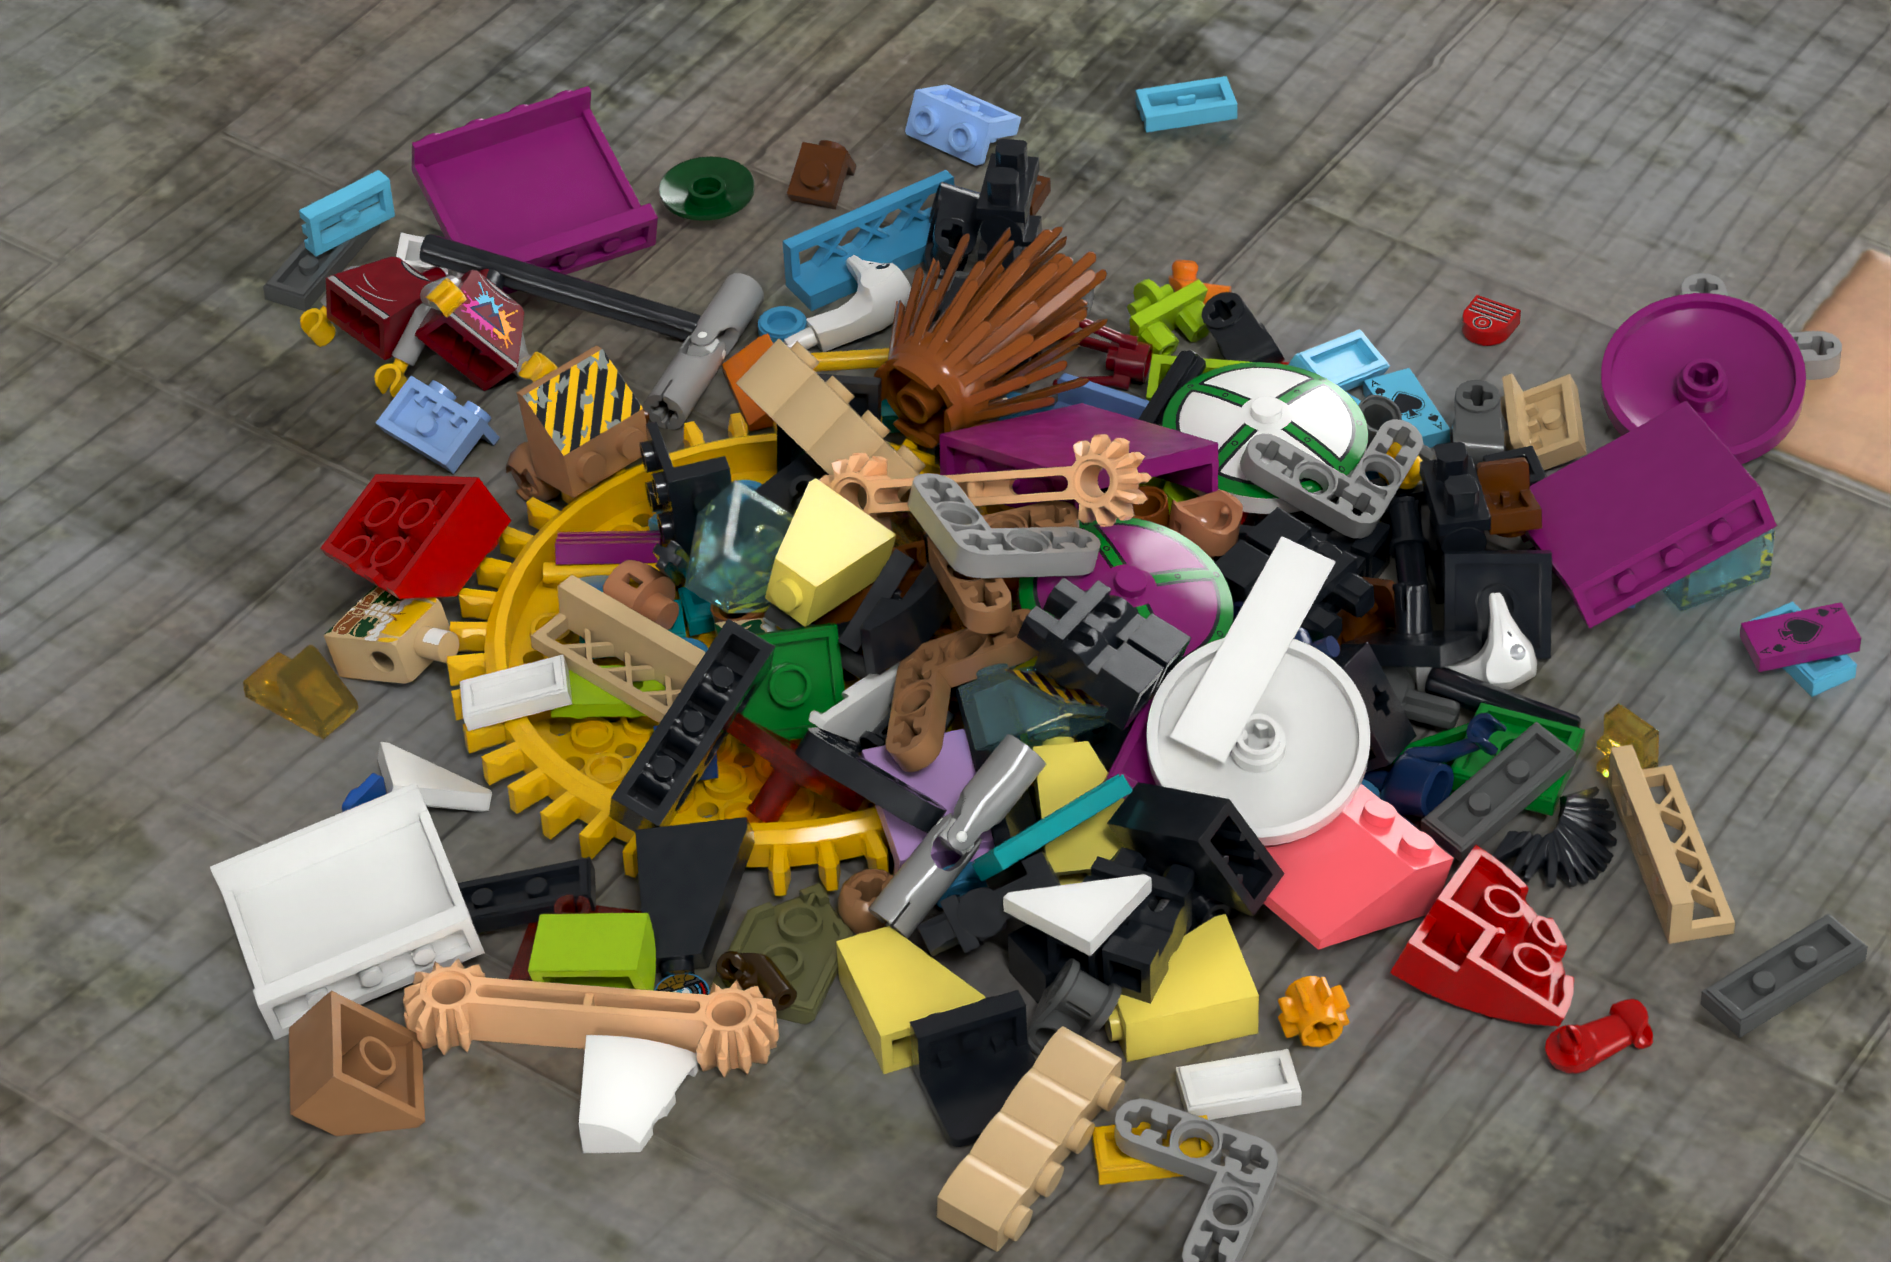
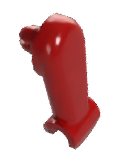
M1627 999L1613 1004L1610 1008L1609 1016L1582 1025L1570 1024L1557 1028L1549 1035L1545 1043V1052L1549 1062L1557 1070L1578 1074L1589 1070L1631 1044L1638 1049L1650 1047L1654 1036L1648 1023L1647 1009L1640 1001Z

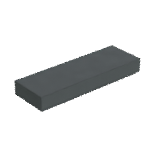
M380 224L318 256H314L307 250L303 241L263 286L265 300L307 311L326 290L325 278L342 272L380 228Z
M1535 722L1421 820V831L1431 836L1438 845L1462 863L1475 845L1481 847L1576 764L1577 753L1539 723Z
M1827 914L1702 990L1701 1005L1737 1037L1741 1038L1865 961L1868 946L1830 914Z

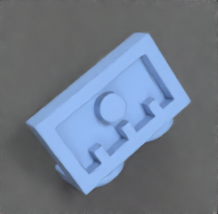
M946 84L915 90L905 132L917 140L978 166L985 163L990 143L996 142L997 138L1017 135L1021 117Z
M413 376L409 377L376 421V424L385 433L453 474L480 438L493 446L500 438L488 425L492 418L482 408L471 401H467L462 406L455 402L457 397L439 382L432 380L429 385H426Z

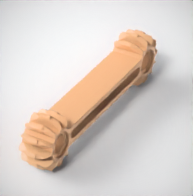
M1107 434L1094 435L1091 443L1088 441H1078L1075 443L1073 449L1076 461L1072 466L943 475L954 480L974 506L1075 499L1079 503L1078 520L1083 523H1092L1096 520L1100 527L1113 526L1117 518L1124 521L1130 520L1135 516L1132 504H1144L1148 500L1145 494L1138 489L1139 483H1146L1152 478L1148 473H1138L1137 467L1142 463L1145 456L1140 452L1129 453L1130 441L1124 438H1115L1111 442ZM853 453L849 460L837 459L831 463L834 475H824L819 481L893 532L890 520L893 512L910 511L907 505L908 502L903 503L898 499V491L902 487H911L914 478L891 479L887 476L888 459L882 456H873L870 459L866 453ZM1102 468L1108 472L1110 477V485L1105 494L1098 485V475ZM1064 476L1068 481L1066 490L1062 492L1018 495L1012 488L1013 482L1016 479ZM861 486L867 494V503L864 509L860 507L858 502V492Z
M458 958L450 967H442L435 961L431 973L415 972L413 985L404 988L403 1004L406 1028L416 1033L417 1040L421 1043L423 1049L438 1045L443 1055L451 1047L460 1046L468 1053L472 1040L585 1049L586 1035L622 1036L661 1042L692 1051L697 1054V1062L700 1064L702 1071L718 1067L725 1078L731 1069L739 1068L748 1075L752 1066L751 1062L767 1064L770 1050L777 1047L779 1039L777 1014L772 1004V999L763 998L758 986L743 991L737 979L730 988L721 989L713 983L709 995L486 978L479 964L465 969Z

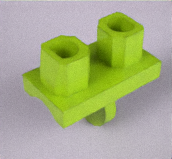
M1150 279L1137 283L1133 292L1135 301L1127 306L1128 312L1131 315L1129 319L1130 335L1139 337V342L1152 344V354L1170 356L1176 351L1179 340L1171 332L1179 327L1190 342L1194 343L1208 336L1210 331L1202 319V309L1205 306L1203 301L1208 289L1200 279L1174 292L1169 284L1159 287Z

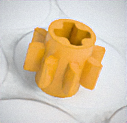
M1306 976L1299 978L1288 986L1285 997L1278 999L1282 1013L1277 1017L1286 1038L1298 1035L1302 1046H1326L1334 1042L1341 1035L1343 1026L1350 1023L1345 1012L1350 1007V1004L1342 986L1337 985L1329 988L1325 977Z

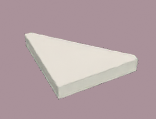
M900 662L890 667L881 675L868 674L842 692L844 700L824 713L813 710L808 720L825 731L860 743L859 737L865 731L872 732L891 711L889 704L893 700L897 669Z
M380 742L377 759L387 793L416 782L427 807L481 812L489 811L492 797L491 790L395 745Z
M1142 874L1008 892L1003 897L1004 912L1091 956L1152 892L1151 877Z

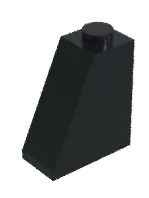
M1138 782L1132 789L1133 792L1126 797L1107 822L1124 847L1140 852L1147 859V866L1162 874L1167 866L1174 863L1193 869L1195 872V890L1246 915L1254 916L1285 873L1231 800Z
M747 817L635 830L641 913H648L652 923L656 948V973H661V977L665 978L670 975L688 973L695 974V969L710 966L755 843L754 831Z

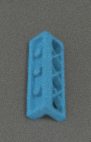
M944 170L783 240L786 286L811 311H814L857 291V281L846 266V259L853 255L865 261L893 263L901 271L924 262L923 255L931 224L929 223V217L932 207L923 211L920 208L929 195L936 193L940 182L954 185V177L947 170ZM897 209L901 210L891 225L884 228L879 227L888 213ZM856 227L861 228L852 242L843 246L838 245L847 231ZM815 245L820 246L811 260L800 264L799 252Z

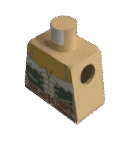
M376 585L324 634L339 676L352 679L406 684L414 681L434 660L447 663V656L457 655L459 649L458 636L454 632L449 631L450 626L442 604L436 597L398 599Z

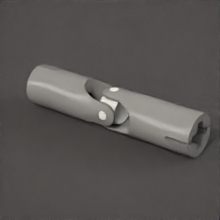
M734 273L726 278L698 320L696 329L692 335L687 337L644 402V410L649 413V419L652 422H657L659 427L668 428V430L678 429L690 415L722 365L725 356L729 354L764 301L762 287L756 280L741 273Z
M1007 734L962 790L953 815L949 813L933 826L868 908L870 913L881 923L887 921L886 927H892L909 939L917 929V925L924 920L976 854L982 841L979 837L982 832L990 830L1005 818L1046 766L1045 761L1018 738ZM937 836L946 849L962 855L954 866L946 870L938 868L931 857L933 842Z

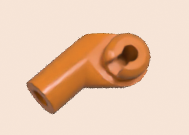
M1176 260L1173 262V272L1169 276V285L1173 288L1174 292L1198 280L1196 278L1198 271L1196 262L1191 260ZM1203 283L1208 289L1203 304L1205 305L1209 299L1219 293L1232 292V287Z

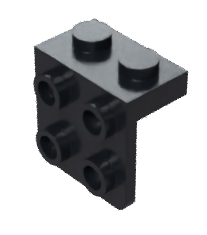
M657 422L647 423L646 433L648 441L640 442L639 447L646 473L652 472V481L645 482V489L651 512L661 511V513L657 514V522L663 544H668L670 540L676 541L691 560L739 549L740 543L731 473L726 457L722 456L673 467Z
M1019 990L987 997L975 1003L945 1012L933 1013L925 1018L910 1022L912 1068L947 1141L954 1147H963L976 1143L985 1127L1001 1111L1015 1086L1033 1067L1036 1061L1028 1045L1026 1004Z

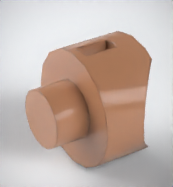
M1220 489L1186 501L1176 502L1173 500L1167 528L1191 540L1214 561L1215 556H1223L1237 543L1243 506L1235 496Z
M626 560L612 571L603 585V593L667 630L673 626L678 617L679 605L674 601L676 594L675 583L670 577L665 576L650 565L636 560ZM630 578L640 585L639 588L635 589L629 585Z

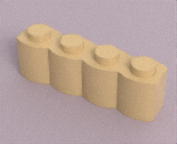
M778 339L737 381L736 384L829 475H834L831 463L837 459L849 460L853 453H866L870 459L873 456H882L888 459L887 476L891 479L915 478L926 467L904 444L896 451L884 439L890 430L869 410L860 416L848 404L855 396L833 375L825 382L813 370L819 364V361L798 341L790 348L781 339ZM861 486L858 492V502L862 508H865L867 494ZM902 487L898 491V499L901 502H908L911 487ZM903 511L893 512L890 516L891 524Z
M1064 1026L1058 1029L1041 1051L1033 1067L1015 1086L1001 1111L985 1127L970 1153L959 1163L948 1178L937 1198V1218L996 1252L1002 1248L1009 1238L1017 1241L1025 1232L1032 1218L1033 1210L1029 1207L1040 1195L1049 1197L1057 1187L1064 1171V1166L1060 1164L1071 1151L1079 1154L1089 1142L1095 1124L1091 1121L1102 1109L1110 1111L1119 1100L1125 1086V1081L1120 1078L1122 1058Z

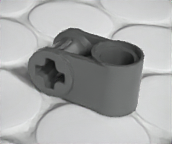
M1469 380L1460 384L1455 392V419L1452 423L1450 443H1465L1468 456H1472L1476 466L1477 463L1483 462V456L1504 452V427L1501 425V396L1499 390L1487 381Z
M1073 958L1069 959L1054 981L1044 989L1027 1031L1030 1049L1039 1056L1051 1037L1062 1026L1087 1039L1094 1031L1097 1032L1106 1023L1117 1005L1122 987L1115 983L1107 986L1080 970V962Z

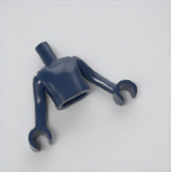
M1480 713L1468 724L1466 731L1468 738L1442 746L1408 748L1402 755L1398 756L1389 772L1375 769L1365 772L1363 779L1378 788L1379 792H1381L1380 799L1391 804L1403 818H1405L1404 816L1424 818L1448 798L1451 793L1454 774L1452 768L1444 763L1480 749L1489 755L1496 754L1498 748L1489 742L1488 739L1496 731L1505 732L1507 727L1492 715ZM1405 818L1408 822H1410L1414 827L1418 829L1416 825H1414L1410 820Z

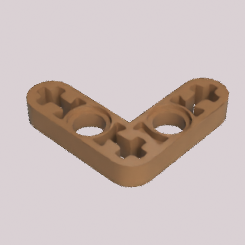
M1059 500L1045 501L982 516L991 528H1079L1078 509L1071 503ZM928 536L930 566L963 624L969 630L981 634L997 633L1010 626L1013 620L1012 599L1002 578L961 579L969 576L955 571Z
M1031 609L1012 611L1013 620L1010 626L1003 631L981 634L965 628L921 644L916 651L900 661L889 718L886 749L903 771H919L931 764L940 754L943 746L951 688L1024 663L1040 653L1017 638L1022 623Z

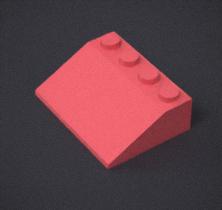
M1361 784L1350 804L1339 816L1322 829L1289 843L1265 846L1285 874L1263 904L1319 950L1427 915L1443 891L1454 858L1439 847L1431 836L1419 831L1398 814L1391 804L1381 800Z

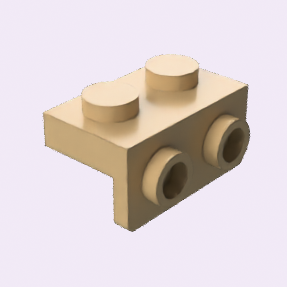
M1512 373L1502 377L1504 396L1501 397V412L1508 424V430L1504 431V443L1507 451L1533 446L1544 470L1568 463L1587 454L1578 387L1570 374L1524 392Z

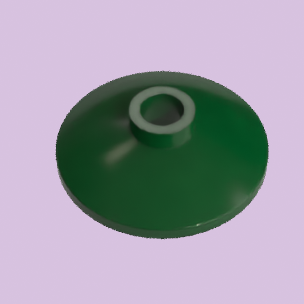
M713 156L693 158L677 164L663 176L659 185L660 199L670 212L679 217L697 221L722 219L739 212L751 201L755 191L754 178L745 166L728 158Z

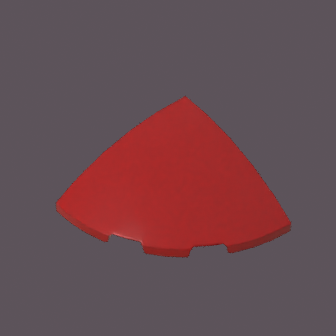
M1478 845L1473 847L1438 896L1429 913L1412 935L1390 971V974L1422 992L1457 1007L1493 1018L1532 1025L1559 1027L1570 1008L1574 993V977L1565 975L1562 963L1567 945L1552 917L1538 916L1526 902V896L1529 891L1528 886L1508 867Z

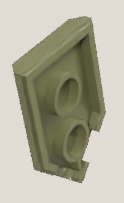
M820 883L799 890L800 896L775 906L767 902L749 909L728 951H737L738 953H759L772 959L797 991V998L789 1008L776 1010L777 1018L804 1025L815 1020L837 975L836 941L853 936L850 928L838 917L831 906L829 896ZM716 973L709 990H711L713 983L721 989L730 987L725 985Z

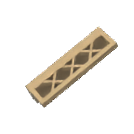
M574 575L569 576L558 585L560 613L531 635L532 648L549 658L564 655L569 670L660 723L706 652ZM569 629L584 638L585 643L562 645L555 639ZM617 657L625 662V667L601 668L593 663L592 658ZM656 680L665 686V690L642 692L633 686V682Z
M1633 745L1612 747L1610 751L1608 788L1668 944L1734 934V918L1673 766L1642 769ZM1664 786L1667 796L1660 804L1655 803L1649 788ZM1663 823L1682 831L1683 834L1676 843L1670 841ZM1679 862L1698 871L1697 876L1691 883L1685 880ZM1694 902L1712 909L1716 917L1692 920Z

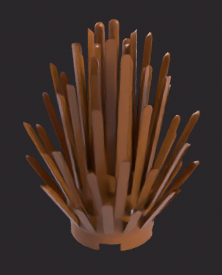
M1009 227L983 261H978L974 265L954 299L930 330V325L969 244L970 235L967 233L960 239L937 290H934L941 271L939 260L936 262L933 257L921 294L920 290L924 273L922 267H918L914 275L906 310L901 300L899 302L896 301L888 360L874 374V377L882 378V401L886 398L893 411L899 417L893 425L910 440L932 449L940 443V434L993 423L997 421L987 420L1055 405V398L1048 396L1086 385L1089 380L1080 377L1009 399L1007 397L996 399L1063 371L1067 367V362L1064 360L1048 367L1045 366L1078 348L1080 345L1077 344L1082 339L1106 325L1108 319H1098L997 381L998 378L1024 360L1079 327V323L1086 318L1087 309L1089 308L1084 307L1088 302L1081 298L1104 281L1107 276L1105 269L1100 270L1096 274L1092 269H1088L1095 263L1096 254L1089 251L1073 265V260L1069 256L1062 253L1056 254L1066 245L1067 236H1065L1041 255L1063 230L1062 227H1055L1052 230H1043L1004 271L1001 263L1013 250L1015 243L1013 240L1007 242L1011 237Z

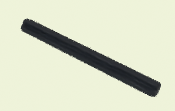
M433 234L426 235L420 248V260L424 263L465 274L470 270H477L479 272L483 269H492L503 276L505 281L504 287L683 341L692 335L701 317L693 312Z

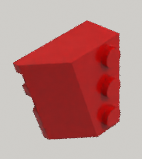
M375 474L320 549L329 558L398 599L456 597L485 556L498 545L499 537L512 520L479 477Z

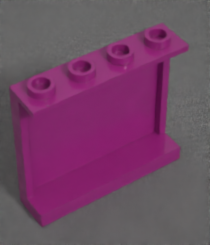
M589 86L574 91L565 90L557 93L552 98L530 105H518L509 112L487 119H475L468 122L465 126L443 133H431L419 141L412 142L411 170L446 239L567 275L656 245L658 217L651 203L641 206L590 109L592 91ZM503 287L502 291L510 294L517 290Z
M1684 401L1531 485L1530 490L1542 509V529L1527 530V533L1520 537L1524 543L1530 540L1537 550H1551L1552 570L1571 594L1581 618L1590 629L1775 528L1777 525L1760 485L1689 403Z
M1080 403L940 434V475L1072 466L1076 461L1073 449L1075 443L1078 441H1088L1091 443L1094 435L1107 434L1111 442L1115 438H1124L1130 441L1129 453L1140 452L1145 456L1142 463L1137 467L1138 473L1145 472L1151 477L1205 493H1212L1218 490V442ZM1104 468L1100 470L1098 475L1100 489L1107 488L1110 485L1109 474ZM1064 476L1016 479L1013 482L1012 488L1018 495L1062 492L1066 490L1068 481ZM1075 499L1059 500L1073 504L1079 511V503ZM1041 502L1013 503L1004 505L1013 508H1019Z

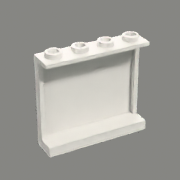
M416 782L210 867L224 897L255 987L253 993L257 1005L274 1040L288 1035L289 1027L331 990L361 1005L413 983L415 972L431 973L435 961L442 967H450L458 958L462 963L485 953L431 815Z

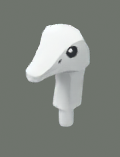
M856 255L846 259V266L857 281L858 289L856 294L837 309L807 318L808 327L784 339V343L791 348L798 341L807 350L818 345L822 352H826L885 329L894 321L896 301L899 302L901 300L906 310L911 286L906 276L893 263L865 261Z
M1491 593L1488 600L1490 612L1488 638L1483 648L1476 655L1445 667L1503 689L1511 690L1536 676L1537 660L1531 642L1520 631L1510 615L1502 594ZM1403 667L1411 675L1412 680L1417 683L1418 691L1425 692L1426 679L1432 667Z

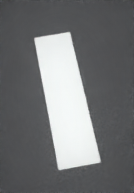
M1281 536L1172 731L1171 738L1222 763L1226 762L1336 561Z

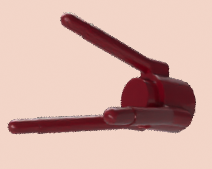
M1085 318L1079 323V327L1083 329L1094 321ZM1103 326L1094 334L1112 341L1111 343L1087 336L1077 344L1107 353L1106 370L1114 371L1112 376H1088L1081 378L1106 387H1116L1129 390L1132 380L1145 383L1152 360V344L1139 342V337L1123 334L1106 326ZM1071 332L1060 340H1065L1075 333ZM1059 378L1053 381V385L1058 384L1057 381Z

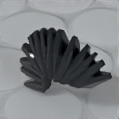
M1597 786L1559 797L1560 811L1558 821L1552 833H1548L1542 838L1541 834L1532 835L1531 831H1509L1492 856L1500 862L1517 857L1511 871L1515 875L1525 871L1523 880L1527 882L1541 868L1546 887H1555L1557 873L1569 887H1575L1577 881L1584 885L1588 883V877L1594 880L1598 877L1597 871L1604 872L1607 869L1605 863L1610 864L1614 856L1605 848L1613 847L1617 844V839L1608 833V831L1616 829V822L1611 820L1614 817V812L1606 810L1610 807L1607 799L1593 798L1600 791Z

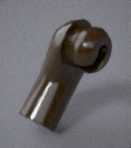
M728 951L717 960L716 972L728 987H731L736 979L742 990L758 986L766 999H772V1004L776 1010L787 1009L795 1002L797 991L768 956L759 953Z

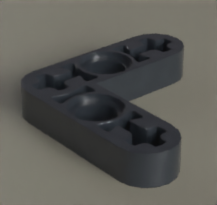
M819 727L807 729L794 754L809 765L926 833H929L933 826L943 818L947 810L941 804L862 758V750L867 748L860 743L825 731Z

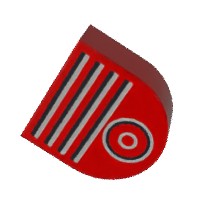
M1476 295L1463 312L1462 332L1469 341L1478 345L1492 346L1506 341L1520 324L1521 310Z

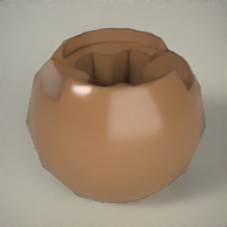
M528 441L519 444L510 453L506 465V473L511 471L517 485L520 487L516 492L524 500L528 501L534 497L545 502L556 498L562 492L536 477Z
M865 869L855 873L843 883L837 900L838 912L843 922L855 934L886 927L887 921L881 923L870 913L868 908L894 877L887 871Z

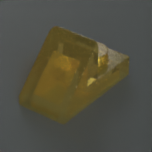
M311 644L293 659L277 652L243 681L246 698L321 739H325L359 709L358 701L319 650Z

